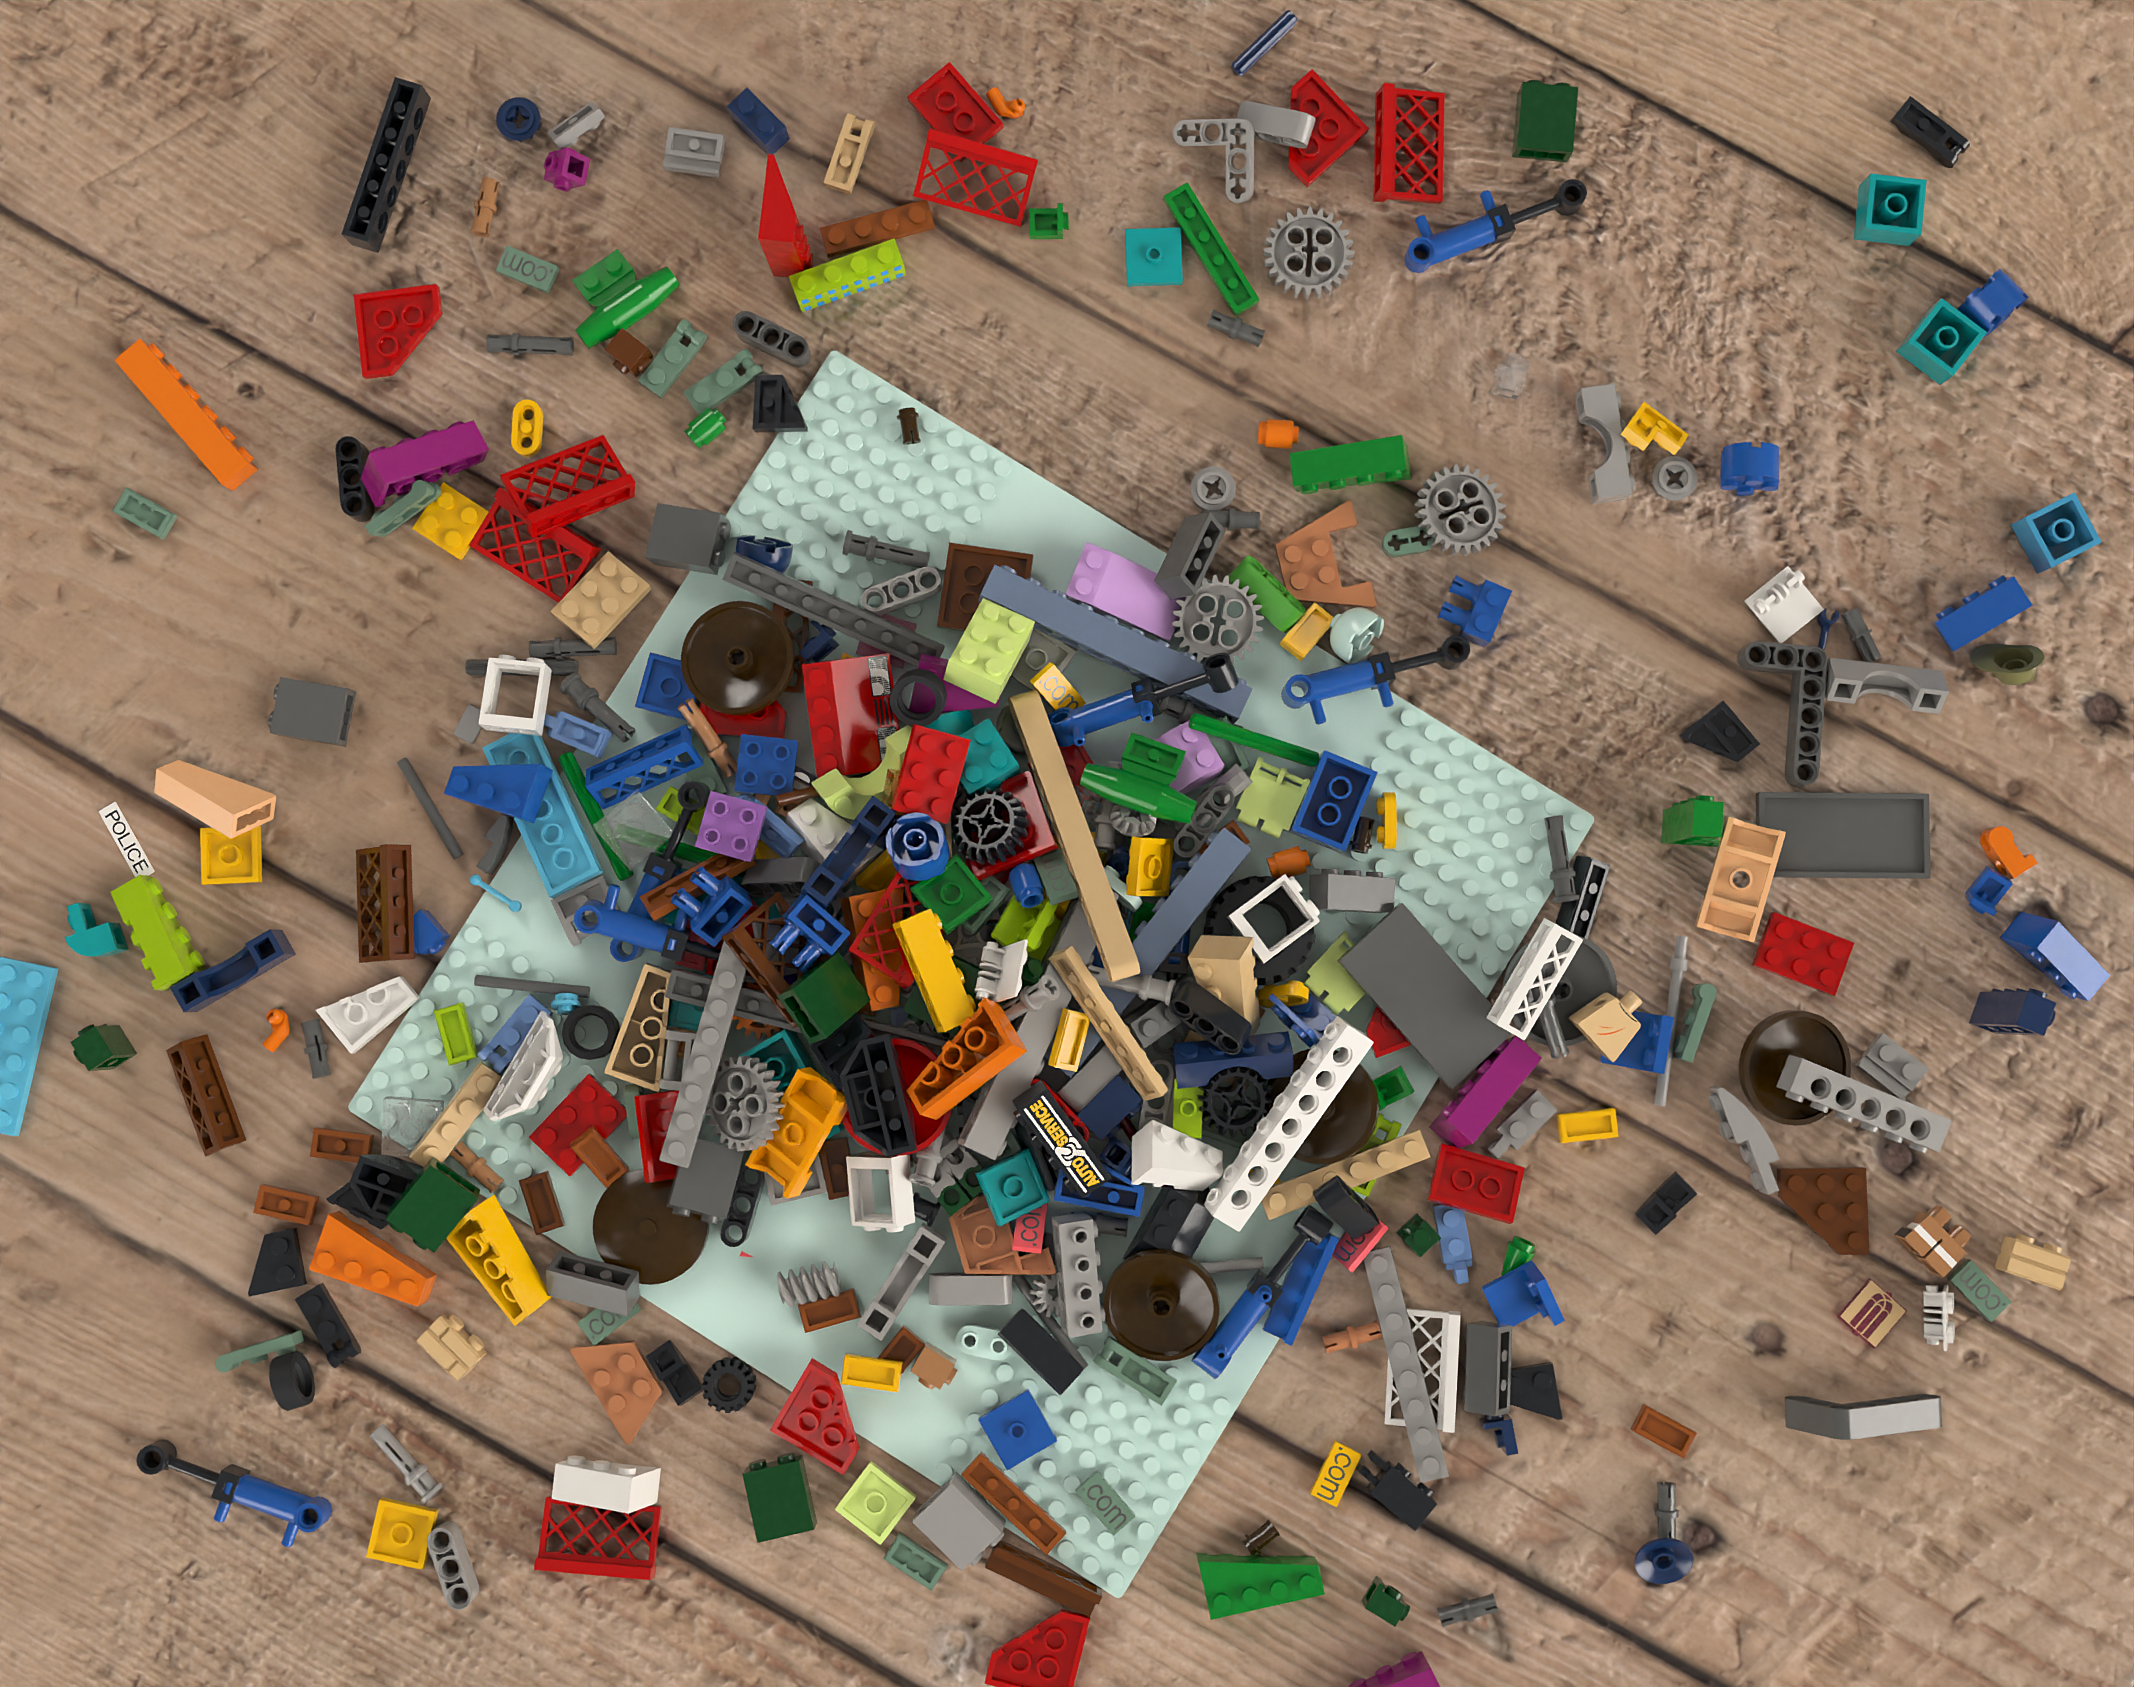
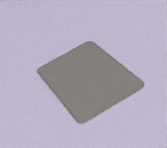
M468 705L453 734L471 744L474 743L481 729L479 725L481 710Z

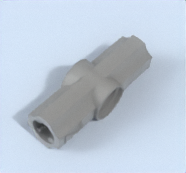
M1236 763L1212 785L1205 788L1194 800L1197 801L1198 806L1210 789L1218 783L1229 784L1234 789L1236 797L1253 781ZM1218 790L1214 793L1220 798L1219 804H1225L1230 800V795L1225 790ZM1201 813L1196 817V820L1200 826H1203L1212 817L1207 813ZM1173 821L1179 830L1184 825L1182 822Z

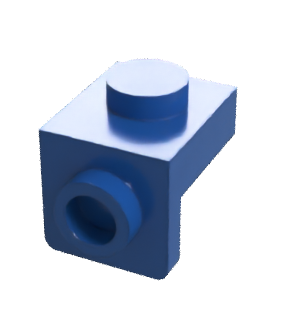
M1986 866L1965 892L1970 902L1969 906L1980 914L1987 912L1994 916L1997 913L1995 906L2013 885L2012 881Z

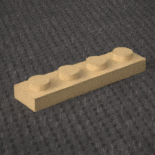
M479 1062L409 1155L410 1159L423 1167L432 1157L443 1163L486 1106L503 1076L482 1062Z

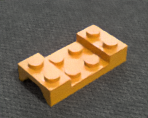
M811 1067L797 1069L780 1100L781 1103L785 1104V1107L778 1108V1112L783 1116V1119L776 1120L780 1129L772 1131L774 1138L766 1140L767 1145L753 1150L745 1164L749 1168L767 1172L783 1186V1196L786 1199L801 1194L812 1174L809 1168L832 1127L840 1124L848 1110L844 1093L838 1091L832 1083Z

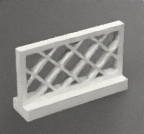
M1406 1308L1409 1317L1416 1324L1412 1328V1332L1420 1328L1430 1340L1418 1350L1419 1359L1428 1368L1423 1373L1424 1378L1432 1373L1439 1381V1388L1429 1395L1431 1404L1438 1411L1437 1429L1443 1430V1432L1454 1433L1461 1312ZM1415 1316H1420L1424 1318L1419 1322L1415 1318ZM1430 1317L1443 1318L1442 1330L1434 1337L1422 1326ZM1442 1335V1341L1440 1346L1436 1342V1340ZM1432 1343L1441 1352V1359L1433 1366L1421 1355ZM1388 1357L1385 1424L1406 1426L1404 1418H1391V1406L1399 1400V1397L1397 1396L1392 1400V1390L1397 1395L1398 1393L1393 1384V1373ZM1439 1365H1440V1376H1439V1375L1437 1374V1372L1434 1370V1369L1437 1368ZM1439 1394V1399H1438V1404H1437V1403L1433 1400V1398Z

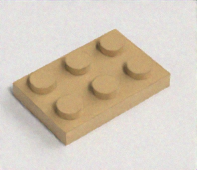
M608 551L550 612L595 650L649 593L651 586Z

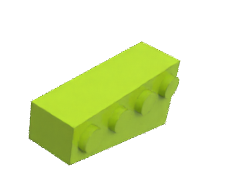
M138 875L110 893L123 922L127 926H132L134 930L130 936L133 944L145 954V958L141 959L145 970H151L156 978L151 981L154 990H171L170 987L196 972L205 970L203 966L205 961L198 951H194L190 944L191 936L183 926H180L175 918L177 916L175 908L170 902H166L161 893L163 888L156 878H152V876Z

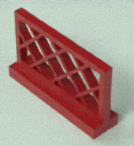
M1383 83L1375 93L1373 202H1385L1387 199L1441 204L1443 201L1445 93L1395 88V84ZM1397 97L1406 98L1413 107L1404 114L1397 106ZM1425 100L1436 101V112L1432 116L1420 105ZM1415 109L1426 121L1418 129L1407 118ZM1401 121L1412 132L1405 141L1396 133V126ZM1427 124L1436 132V139L1431 144L1420 132ZM1414 136L1425 147L1419 155H1416L1406 144ZM1400 149L1412 160L1404 168L1396 160V152ZM1427 151L1435 159V167L1431 170L1419 159ZM1414 163L1425 175L1417 183L1406 172ZM1400 175L1411 187L1407 192L1395 191V180ZM1426 178L1435 186V195L1426 194L1419 187Z
M929 128L913 196L1021 227L1038 159ZM931 147L942 150L948 162L935 170L928 160ZM947 152L956 154L958 156H956L953 159H950ZM961 157L970 158L975 170L960 177L953 162ZM974 160L984 162L985 164L978 167ZM950 164L958 180L944 188L936 172ZM989 164L997 166L1002 175L1000 179L990 185L986 183L980 172L981 169ZM928 165L931 172L924 176L926 166ZM1001 168L1012 171L1005 175ZM977 172L985 188L970 195L963 180ZM1016 172L1028 175L1026 186L1015 193L1007 177ZM934 175L941 190L933 195L921 193L923 180ZM1005 180L1012 195L998 203L990 188ZM960 182L968 198L959 203L952 202L946 190ZM987 190L995 205L984 211L978 209L973 198ZM1024 192L1022 201L1020 203L1019 199L1017 198V195ZM941 193H944L947 200L938 198L936 196ZM1014 198L1020 208L1017 220L1005 217L1000 205ZM970 200L974 207L963 204ZM997 208L1001 215L991 213L990 211Z
M604 435L500 475L502 483L526 522L527 530L532 538L635 497V481L631 474L627 475ZM602 446L605 451L604 459L589 456L590 450ZM570 457L581 460L578 470L563 466L564 460ZM585 462L600 466L597 476L582 472ZM546 467L555 470L552 480L537 476L539 469ZM607 468L616 471L619 478L608 480L601 476L604 469ZM560 472L575 476L571 486L556 482ZM520 477L529 480L526 490L514 487L511 480ZM579 478L594 482L593 487L586 491L576 488ZM534 482L549 486L545 496L530 492ZM553 488L568 492L567 498L561 501L550 498ZM527 498L542 502L541 508L529 513L525 507Z
M499 487L494 495L496 498L495 502L469 546L559 603L580 581L592 559L597 558L602 548L566 525L544 533L546 536L540 537L539 535L534 539L521 541L518 526L525 525L526 522L507 489ZM526 501L525 507L529 513L539 509ZM501 507L509 511L511 524L498 526L496 515ZM516 517L520 518L523 521L517 522ZM513 527L516 543L503 546L500 530ZM494 532L497 548L486 549L480 545L485 534ZM554 540L557 545L558 554L545 556L541 541ZM536 542L540 558L526 561L523 545ZM517 547L521 562L511 565L506 561L504 550ZM563 547H565L566 549H568V550H570V551L564 552V551H563ZM576 554L583 559L577 570L568 572L565 556ZM559 557L563 573L549 576L546 560ZM541 562L544 577L539 579L531 578L527 565ZM522 566L523 572L517 569V567ZM564 577L566 589L562 596H559L553 592L551 580ZM545 581L546 587L542 585L540 582Z
M897 871L848 951L906 989L911 986L915 978L906 957H904V952L894 928L877 931L875 922L878 914L889 912L892 924L896 923L894 910L909 907L910 914L913 916L915 915L914 906L921 905L919 901H912L909 886L916 885L920 881L908 882L907 879L902 878L903 884L897 885L902 877ZM904 887L908 904L893 907L890 894L893 889ZM887 901L888 908L882 909L883 905ZM872 925V930H873V932L866 934V932L868 931V929H869L870 926ZM894 932L898 948L882 951L879 935ZM874 936L877 953L867 955L857 949L863 938ZM899 952L901 965L896 973L886 967L883 955ZM879 956L880 963L872 957Z
M546 1497L538 1557L535 1558L534 1570L641 1580L655 1578V1559L661 1506H647L637 1510L632 1516L628 1513H623L628 1520L615 1530L605 1517L612 1510H606L602 1513L599 1508L592 1507L599 1517L586 1527L577 1516V1513L584 1507L592 1506ZM552 1504H563L570 1513L559 1524L551 1516ZM570 1505H575V1506H580V1507H578V1508L574 1511V1510L571 1508ZM642 1512H654L653 1525L643 1532L634 1518ZM573 1517L583 1531L570 1541L561 1530V1527ZM602 1520L611 1534L598 1543L589 1530ZM550 1523H551V1525H552L554 1528L549 1532V1526H550ZM631 1523L640 1536L627 1546L618 1532ZM557 1531L566 1545L558 1552L546 1551L548 1538ZM652 1531L650 1541L646 1535ZM586 1534L595 1547L587 1554H580L573 1543ZM614 1536L624 1550L616 1557H609L601 1546ZM641 1539L650 1548L648 1560L637 1559L630 1550ZM569 1547L573 1553H564V1551ZM598 1550L602 1556L592 1554ZM627 1553L630 1558H621V1556Z

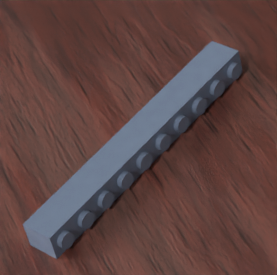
M994 565L978 600L981 603L982 599L985 598L1035 621L1034 629L1141 680L1150 677L1153 686L1157 688L1205 672L1203 664L1197 662L1195 656L1187 652L1178 653L1170 649L1171 646L1168 643L1159 639L1153 641L1145 637L1143 631L1135 627L1128 629L1120 625L1119 620L1110 615L1101 616L1093 612L1094 609L1091 606L1082 602L1076 604L1068 600L1066 594L1057 590L1051 592L1043 588L1039 581L1033 578L1024 579L1016 575L1017 572L1014 569L1005 565H1001V567ZM1238 677L1239 683L1237 686L1224 693L1213 692L1208 683L1174 696L1185 701L1191 700L1195 706L1218 717L1226 715L1229 722L1235 723L1240 718L1253 688L1247 686L1248 683Z
M1223 827L1220 832L1217 829L1213 831L1205 842L1209 845L1203 854L1197 852L1187 866L1191 869L1186 876L1179 875L1170 886V889L1173 891L1167 900L1162 897L1152 909V912L1155 913L1149 922L1144 920L1135 930L1134 934L1137 938L1133 941L1132 946L1140 966V973L1135 976L1143 977V975L1150 974L1153 976L1252 851L1249 846ZM1099 985L1107 999L1114 1005V1009L1120 1017L1138 995ZM1082 1008L1078 1011L1085 1013ZM1091 1021L1077 1071L1103 1040ZM1052 1047L1047 1049L1048 1051L1044 1055L1048 1060L1050 1059ZM1061 1069L1069 1077H1073L1076 1074L1075 1071Z

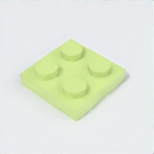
M870 1461L838 1503L835 1510L881 1545L916 1499V1495L874 1462Z

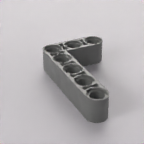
M1761 641L1753 642L1741 648L1738 652L1737 662L1740 667L1748 671L1792 675L1785 779L1787 783L1794 787L1812 784L1817 780L1820 769L1827 655L1824 650L1814 646ZM1750 649L1757 652L1759 657L1757 663L1749 658ZM1778 652L1786 656V665L1780 664L1777 660ZM1806 655H1810L1814 659L1815 665L1813 668L1806 664ZM1804 683L1811 685L1813 690L1811 696L1804 692ZM1803 710L1810 715L1811 720L1809 724L1803 722L1801 718ZM1801 738L1805 739L1808 743L1809 748L1807 752L1802 751L1799 747ZM1799 766L1803 767L1806 771L1805 780H1801L1797 775Z
M1916 1394L1845 1404L1806 1396L1785 1397L1786 1428L1839 1440H1853L1942 1427L1941 1396Z

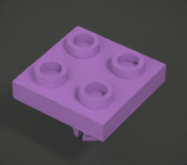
M710 791L695 847L753 862L768 807Z

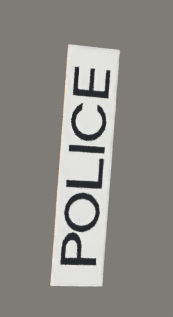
M114 802L98 811L134 876H149L154 873L155 870L117 803Z

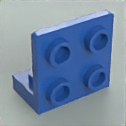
M741 734L734 791L739 794L745 792L750 795L755 793L772 796L793 791L798 741Z
M1310 993L1307 1003L1290 1007L1284 1005L1274 994L1268 997L1274 1004L1271 1010L1278 1016V1019L1287 1028L1293 1029L1309 1048L1317 1045L1324 1035L1327 1025L1336 1018Z
M1633 1011L1631 1014L1641 1024L1640 1029L1614 1062L1608 1060L1602 1054L1600 1055V1062L1665 1074L1674 1017Z
M1532 1260L1482 1286V1291L1490 1308L1500 1324L1512 1325L1513 1327L1537 1313H1540L1543 1318L1548 1316L1554 1326L1565 1321L1546 1278Z

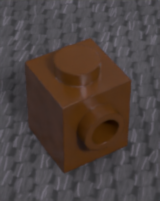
M623 328L620 329L604 349L609 357L614 360L612 365L624 375L629 372L637 377L652 362L653 355L650 350Z

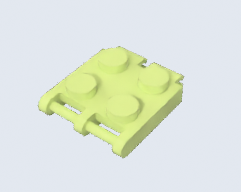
M1258 757L1249 777L1253 782L1243 790L1235 808L1240 811L1237 820L1255 828L1260 819L1264 821L1260 831L1279 838L1282 830L1289 831L1311 779L1306 777L1301 779L1286 772V768L1282 767L1279 769L1263 762L1264 759ZM1260 767L1265 768L1271 772H1274L1278 774V776L1276 777L1265 771L1260 770ZM1285 777L1296 783L1301 784V787L1283 780V778Z
M1346 931L1306 971L1309 977L1303 982L1317 997L1326 991L1328 995L1322 1002L1336 1015L1343 1008L1349 1012L1366 994L1337 961L1348 951L1342 944L1343 941L1350 948L1355 944L1348 938L1349 934Z

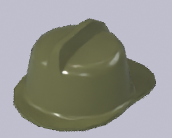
M1986 644L1974 649L1970 658L1975 667L1993 673L2003 684L2020 685L2035 679L2036 668L2042 664L2044 653L2038 647L2032 645Z

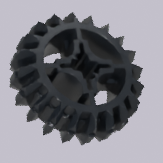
M986 788L984 795H981L979 791H975V798L972 800L965 797L967 805L965 807L957 806L961 814L952 816L953 821L956 823V825L951 827L955 835L953 841L958 846V850L963 855L965 854L970 861L974 862L977 860L982 865L988 860L991 865L995 866L997 858L1002 862H1006V855L1008 853L1016 856L1014 848L1016 846L1024 847V843L1020 838L1029 837L1027 830L1024 829L1030 826L1029 820L1025 818L1028 813L1022 807V802L1018 798H1014L1011 792L1007 791L1004 793L999 788H996L994 793L990 788ZM1003 809L1009 811V824L1002 820L1003 816L1001 813ZM972 829L978 832V844L972 841Z
M1240 1066L1221 1070L1209 1080L1207 1086L1198 1087L1204 1091L1203 1095H1197L1199 1101H1204L1203 1106L1199 1107V1111L1204 1112L1202 1114V1121L1207 1122L1211 1120L1208 1127L1214 1130L1219 1126L1218 1133L1222 1136L1226 1133L1227 1129H1229V1134L1232 1138H1235L1237 1129L1240 1130L1242 1136H1247L1246 1128L1250 1126L1255 1132L1257 1126L1254 1123L1264 1118L1261 1115L1262 1113L1268 1114L1271 1110L1265 1104L1274 1102L1272 1096L1266 1095L1273 1091L1271 1085H1264L1268 1079H1264L1262 1075L1259 1076V1072L1254 1069L1250 1070L1249 1067L1242 1066L1240 1068ZM1238 1076L1237 1079L1234 1078L1230 1086H1218L1223 1080ZM1247 1079L1252 1081L1256 1087V1101L1251 1100L1250 1097L1245 1095V1082ZM1237 1093L1243 1099V1101L1234 1100L1232 1103L1226 1096H1235ZM1213 1095L1224 1101L1223 1117L1217 1115L1213 1110ZM1242 1109L1250 1110L1244 1117L1232 1119L1235 1118L1238 1111Z

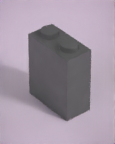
M657 503L645 557L657 566L718 575L719 567L723 565L725 559L723 551L725 540H728L731 533L730 521L719 512Z
M280 677L279 684L274 689V699L276 700L274 711L270 713L268 720L270 733L283 737L346 747L356 692L343 687Z
M697 1138L689 1167L677 1166L666 1207L673 1208L672 1213L680 1216L689 1217L690 1213L701 1215L700 1220L707 1223L718 1224V1220H725L728 1215L744 1151H737V1148L729 1149L726 1145Z

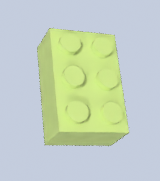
M983 598L948 661L943 680L996 704L1030 640L1035 621Z

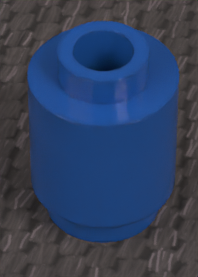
M1026 863L1016 865L1009 873V880L1017 902L1021 903L1025 908L1039 905L1043 901L1044 889L1036 867Z

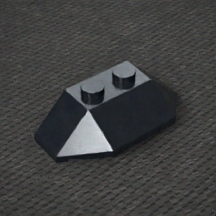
M890 1034L860 1040L840 1074L854 1134L887 1157L917 1150L913 1110L909 1094L907 1093L901 1061Z
M361 1154L349 1183L355 1190L367 1214L387 1221L386 1217L389 1209L424 1167L395 1156Z
M1163 1185L1122 1259L1126 1260L1134 1254L1152 1249L1173 1250L1192 1258L1215 1218L1203 1205L1210 1192L1209 1186L1205 1190L1200 1191L1174 1189L1173 1185Z

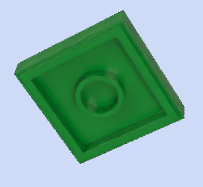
M957 854L948 860L945 871L941 875L922 880L910 888L911 892L926 910L931 909L932 913L938 915L942 924V930L946 935L993 900L992 896Z

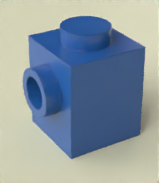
M419 910L413 915L414 953L426 955L432 953L434 955L446 946L444 941L450 937L449 933L428 910Z

